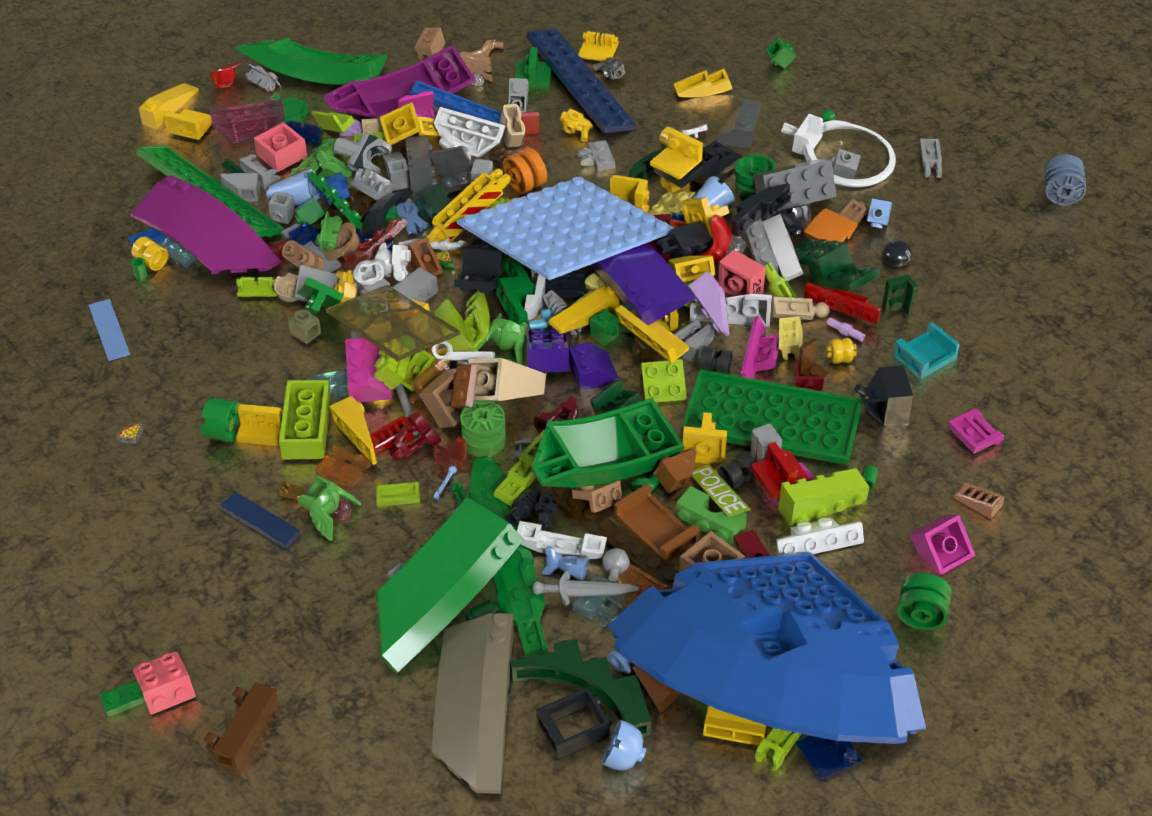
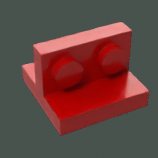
M776 442L768 444L767 459L751 464L752 473L771 500L780 497L781 484L784 482H789L792 485L797 484L796 482L799 479L805 478L806 481H811L790 451L785 452Z

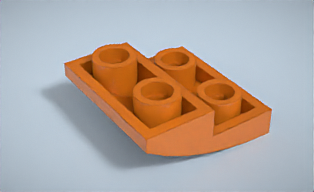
M825 208L812 220L804 234L816 240L826 239V241L838 240V242H844L845 239L851 237L858 223Z

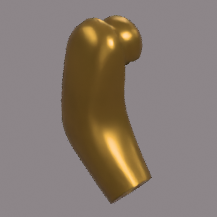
M281 481L278 484V493L286 498L298 501L301 494L306 495L308 493L305 487L289 484L288 481Z

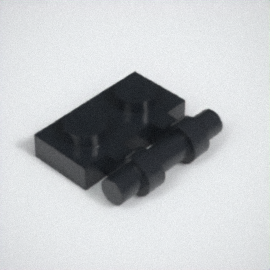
M575 270L551 280L545 278V294L552 290L559 297L576 298L585 295V272H577Z

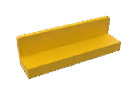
M622 305L615 309L618 320L623 326L670 363H673L689 350L687 344L657 321L648 326Z

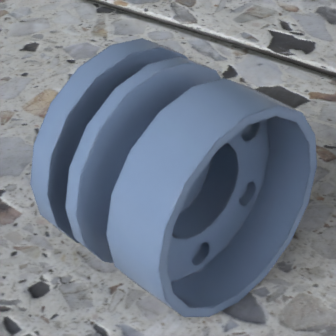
M1070 154L1055 156L1047 162L1044 169L1045 191L1048 199L1059 205H1070L1081 200L1086 193L1083 162L1078 157Z

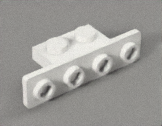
M821 518L818 522H802L795 527H790L791 536L776 540L778 555L808 552L816 554L864 543L863 526L860 521L839 525L831 518Z

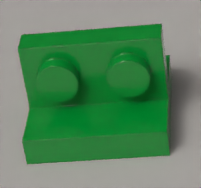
M530 47V54L526 55V61H517L515 78L528 79L529 88L550 89L552 69L546 62L538 61L537 47Z
M307 277L297 293L309 299L304 310L310 311L313 316H316L321 306L334 310L344 294Z

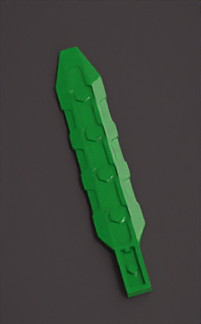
M490 456L474 459L468 488L470 498L505 520V516L512 510V507L495 497L494 492L507 476ZM519 523L516 526H513V528L516 531L518 529ZM520 544L493 577L498 592L496 595L501 613L513 614V625L517 628L524 657H530L548 652L540 624L546 601L543 593L538 595L533 593L532 586L537 581L533 567V556L527 547Z

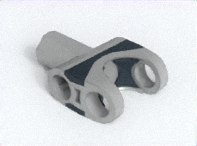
M366 133L362 134L358 143L339 137L334 144V153L350 158L346 164L347 167L356 173L360 168L363 169L362 175L366 168H370L380 174V168L372 164L371 159L379 154H390L392 151V147L386 141Z

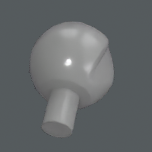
M614 548L605 553L603 567L609 573L610 581H617L618 575H622L629 568L630 560L624 550Z

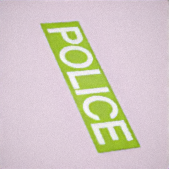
M709 464L693 469L692 477L728 517L751 510Z

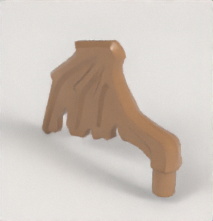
M487 40L481 49L470 53L461 52L459 55L474 76L492 82L491 74L485 73L491 72V65H489L491 61L490 57L487 56H489L492 49H503L504 42Z

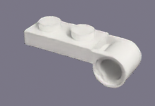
M446 341L432 347V352L436 358L457 361V365H467L468 359L495 358V352H453L452 345ZM445 344L448 352L446 355L440 356L438 354V347Z

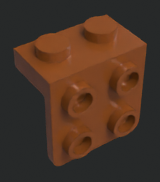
M477 365L457 366L451 407L463 410L464 408H471L473 402H476L473 399L478 372Z

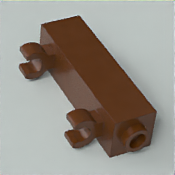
M255 682L249 692L241 687H236L232 696L236 697L234 703L240 705L223 735L220 738L218 735L208 732L203 739L207 742L206 749L213 751L217 764L236 771L240 769L279 704L277 690L271 685H262Z

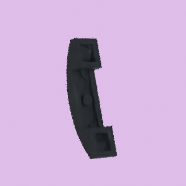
M403 190L390 193L377 200L370 208L364 220L362 235L367 236L378 233L386 224L383 216L393 205L405 203L413 194V191Z

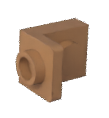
M852 199L840 212V215L859 223L863 217L868 219V206L862 201L857 202L855 199Z

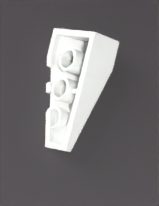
M746 294L725 298L728 324L753 325L754 318L759 316L764 326L769 327L772 295ZM701 302L691 303L690 321L699 318L701 322H714L711 317L707 318L701 310L704 307Z

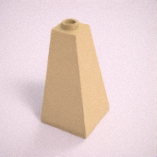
M504 358L468 359V364L478 366L473 401H502L544 394L545 373Z

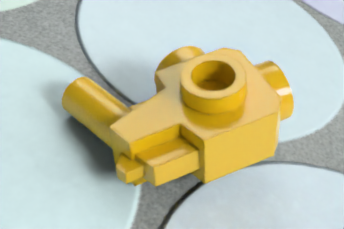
M569 109L568 112L564 111L560 118L564 131L568 134L580 131V140L587 142L589 129L593 127L591 122L583 118V114L573 109Z
M351 270L347 272L338 271L336 273V277L340 280L334 290L344 294L342 301L339 303L340 306L349 304L357 295L356 284H354V276Z

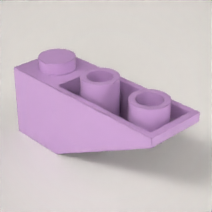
M707 271L691 283L689 287L695 296L694 300L697 303L701 302L704 306L701 310L706 317H711L714 320L712 325L718 333L723 332L728 336L729 326L725 293L716 279Z

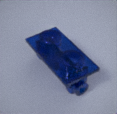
M292 120L285 123L304 138L305 142L317 144L324 134L318 125L304 124L302 127L300 122Z

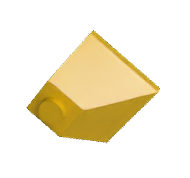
M412 102L380 117L385 138L389 145L422 131Z

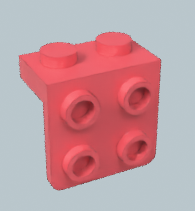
M178 652L166 653L160 658L143 662L133 669L150 715L196 697L189 674Z

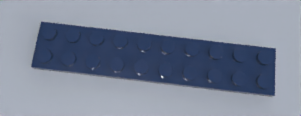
M557 29L527 31L526 38L533 47H537L540 56L603 133L635 130L636 123Z

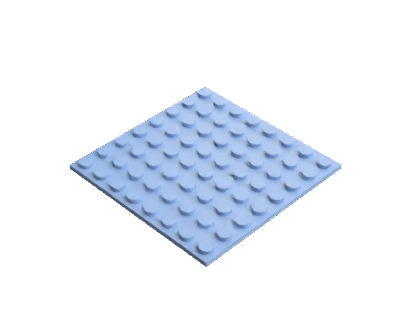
M574 177L572 180L559 182L555 186L543 188L541 191L529 193L521 198H514L510 202L497 204L496 207L483 209L479 213L466 215L464 218L457 220V224L548 280L663 237L671 229H674V227L618 198V196L607 192L583 177Z

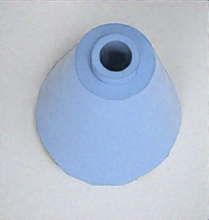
M314 170L303 171L270 185L266 192L268 200H271L276 191L293 195L295 206H300L312 196L317 201V199L321 198L319 189L306 176L311 171L314 172Z
M710 177L693 199L707 197L710 206L719 204V206H727L728 210L734 207L733 201L735 197L725 183L720 184L718 177Z

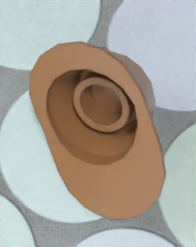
M353 223L342 224L340 233H337L339 237L336 247L333 250L326 249L324 257L327 260H335L340 256L349 257L357 250L360 240L359 236L355 233L356 228Z

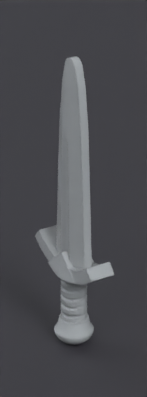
M567 571L562 575L559 584H542L536 581L532 586L533 593L536 595L544 592H558L565 606L569 604V597L626 595L639 591L637 586L630 584L569 580L570 573Z

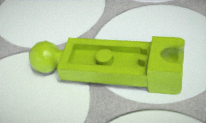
M773 728L766 739L764 738L755 753L756 762L760 763L766 757L772 758L774 764L771 769L772 771H777L801 734Z

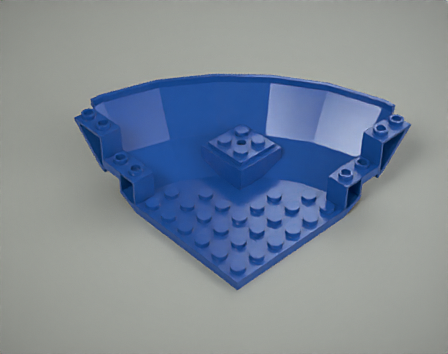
M811 552L696 563L675 574L672 589L657 590L654 586L646 589L608 625L609 629L613 632V637L617 639L614 648L618 653L662 684L717 710L775 729L835 741L889 744L905 743L908 738L907 733L916 734L917 730L926 729L914 673L911 667L904 668L895 660L899 643L889 623Z

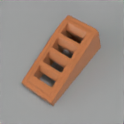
M966 482L953 496L954 499L989 519L999 511L1004 501V496ZM965 491L970 492L967 496L963 495Z

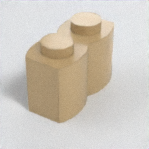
M517 104L504 105L499 120L500 124L506 126L503 134L504 142L507 147H519L525 134V126L521 120V110Z

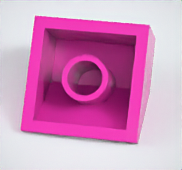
M943 515L910 533L917 553L938 575H942L976 556L959 515Z

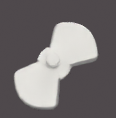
M702 124L690 130H681V133L686 135L694 134V137L698 138V132L706 131L708 127L706 124Z

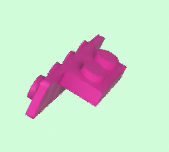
M759 316L754 318L753 325H751L746 353H744L743 364L740 368L741 377L754 379L756 371L775 368L779 352V334L765 336L766 328Z

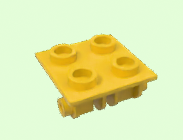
M584 32L583 39L585 40L578 55L586 60L605 62L606 58H613L619 44L618 37L602 33L600 38L599 32H597V35L596 32Z

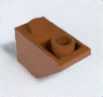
M695 449L687 452L683 450L673 457L669 458L667 456L659 461V466L654 474L668 493L683 488L693 475L696 457Z

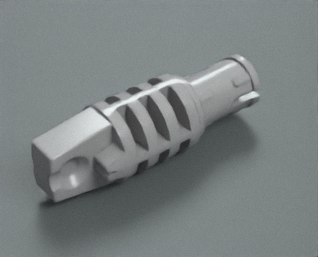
M552 290L542 296L553 316L569 307ZM582 327L577 328V331L580 332ZM575 330L570 331L572 335L577 334Z

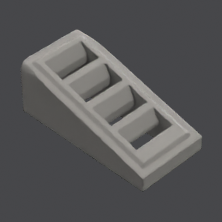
M711 322L684 342L689 346V350L682 355L683 359L694 363L700 359L703 346H709L714 339V327Z

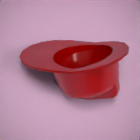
M243 61L208 72L216 87L220 89L231 86L235 80V67L243 63Z

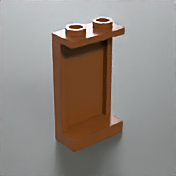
M649 484L635 489L633 493L619 499L614 505V518L638 541L668 564L679 558L700 539V530L695 525L690 528L686 527L651 495V486Z

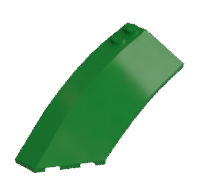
M289 37L277 41L272 39L260 41V43H245L236 46L239 52L271 70L290 77L322 84L345 85L353 80L358 82L379 77L387 59V54L349 55L320 51L289 40Z
M653 398L595 416L551 422L548 419L531 470L541 486L570 488L594 486L627 479L655 470L659 466L658 463L661 459L667 456L669 458L683 451L685 446Z

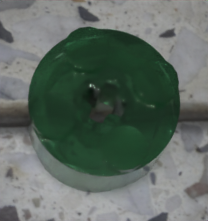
M438 184L431 186L414 198V203L419 210L417 215L424 221L427 220L432 228H434L432 224L433 218L451 202L447 197L449 193Z

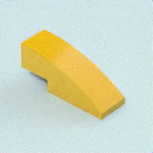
M725 68L709 75L705 70L674 83L678 97L711 96L733 89Z

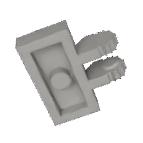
M606 140L588 143V148L578 150L577 155L582 166L595 165L597 171L615 169V161Z

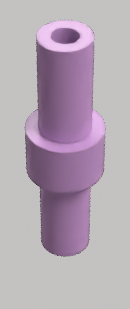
M831 317L827 321V325L839 330V333L846 337L849 335L861 342L865 338V334L853 329L850 324L841 323Z

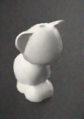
M386 243L380 245L375 260L361 261L356 265L353 271L356 282L364 286H371L377 281L382 280L384 276L391 277L394 272V265H392L393 253L387 249Z

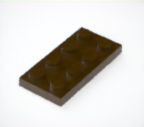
M349 188L350 197L345 198L350 204L348 208L351 211L354 209L362 217L360 222L363 223L370 208L377 200ZM333 204L324 211L325 215L326 212H329L330 217H341L342 224L351 223ZM325 215L305 229L316 241L318 234L321 233V221L325 219Z

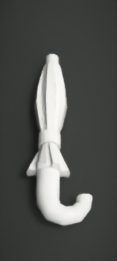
M421 239L399 241V245L408 246ZM449 239L441 242H430L433 249L446 251L463 250L467 242L459 240L458 243L449 242Z

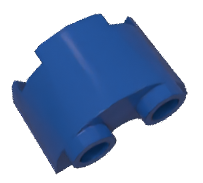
M342 172L325 178L327 180L326 185L328 187L332 185L339 193L337 195L339 199L350 197L348 181ZM319 190L322 199H323V200L327 199V202H328L329 205L333 204V203Z

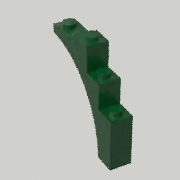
M577 639L555 643L554 652H544L539 655L520 657L510 661L513 682L550 680L569 684L581 690L588 687L592 695L596 694L598 699L612 711L618 721H626L636 726L641 732L642 737L651 735V718L637 675L613 679L607 657L583 661Z

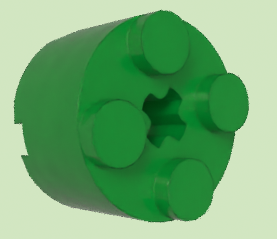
M218 397L208 398L202 412L205 425L200 427L201 436L207 439L233 443L236 437V425H240L238 414L240 403Z

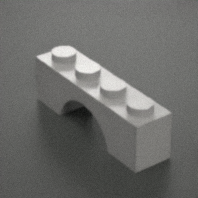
M760 217L758 221L754 222L740 236L743 245L749 246L752 260L763 266L771 262L778 273V263ZM765 277L764 284H770Z

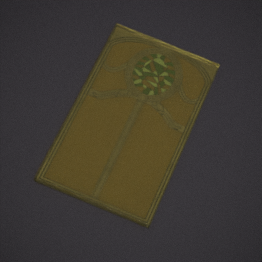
M387 284L326 309L327 314L396 361L405 359L460 335L458 329Z

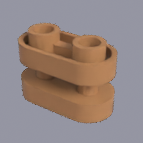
M293 240L288 241L283 246V257L297 267L304 265L319 270L323 269V258L309 248Z

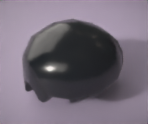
M894 240L889 242L882 252L883 262L894 268L906 266L912 258L910 247L903 241Z

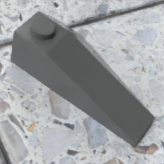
M743 99L718 129L716 141L723 145L751 148L761 101Z

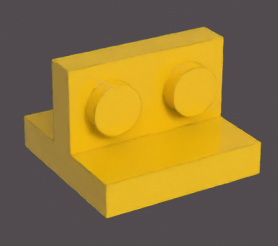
M707 197L680 202L686 224L702 220L711 237L713 235L710 223L713 215L723 216L729 213L727 206H719V204L710 206Z
M240 404L238 414L241 425L236 436L237 442L279 446L283 409Z
M703 413L701 428L684 426L683 444L685 447L683 450L687 452L695 449V463L720 465L725 462L727 431L715 430L716 422H712V413Z

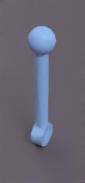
M455 466L449 467V473L438 491H436L434 499L438 500L452 474L457 472Z

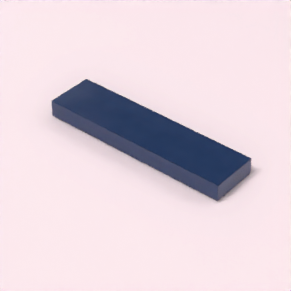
M234 492L220 505L222 511L285 549L301 536L299 529L237 492Z

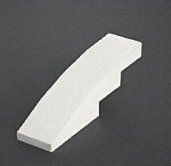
M779 214L763 221L782 276L789 281L804 274L781 215Z

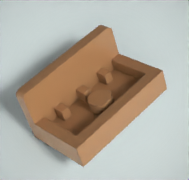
M620 481L573 489V499L589 500L591 512L596 513L615 505L622 498Z

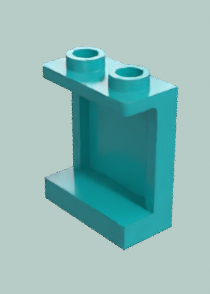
M931 322L928 324L927 331L907 343L902 338L895 341L893 356L918 378L922 379L957 359L959 343Z

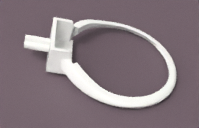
M808 114L799 128L787 123L783 124L781 132L794 137L792 151L804 155L807 162L817 160L813 150L823 136L821 133L833 129H853L868 133L879 139L888 148L889 164L880 174L866 179H847L834 175L835 184L847 187L871 186L885 180L894 170L896 157L893 148L882 136L870 129L839 120L823 122L822 118L812 114Z

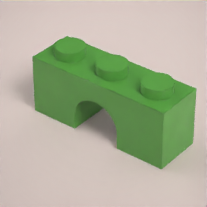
M690 486L676 502V517L683 522L695 525L703 532L709 533L712 531L725 542L733 545L734 535L740 534L746 529L747 514L740 513L728 517L724 511L718 513L708 511L709 495Z

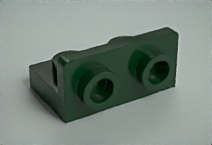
M909 274L886 280L882 309L885 313L903 308L907 315H912L918 287L916 282L912 281Z

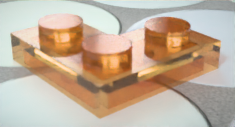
M632 564L618 577V583L630 584L639 588L637 593L630 594L622 603L623 610L633 603L646 589L652 586L657 590L668 588L666 584Z

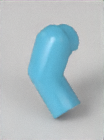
M543 309L540 319L528 321L529 331L534 328L544 329L548 327L549 319L553 318L551 310Z

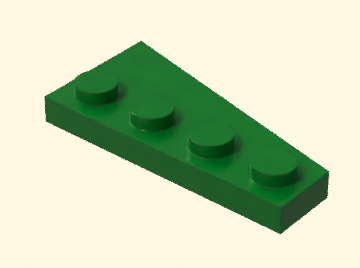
M311 171L306 175L333 205L355 225L358 231L363 227V224L360 222L362 217L354 209L351 211L348 208L350 204L343 197L341 199L337 197L339 193L332 185L330 187L326 185L327 180L321 174L317 176Z

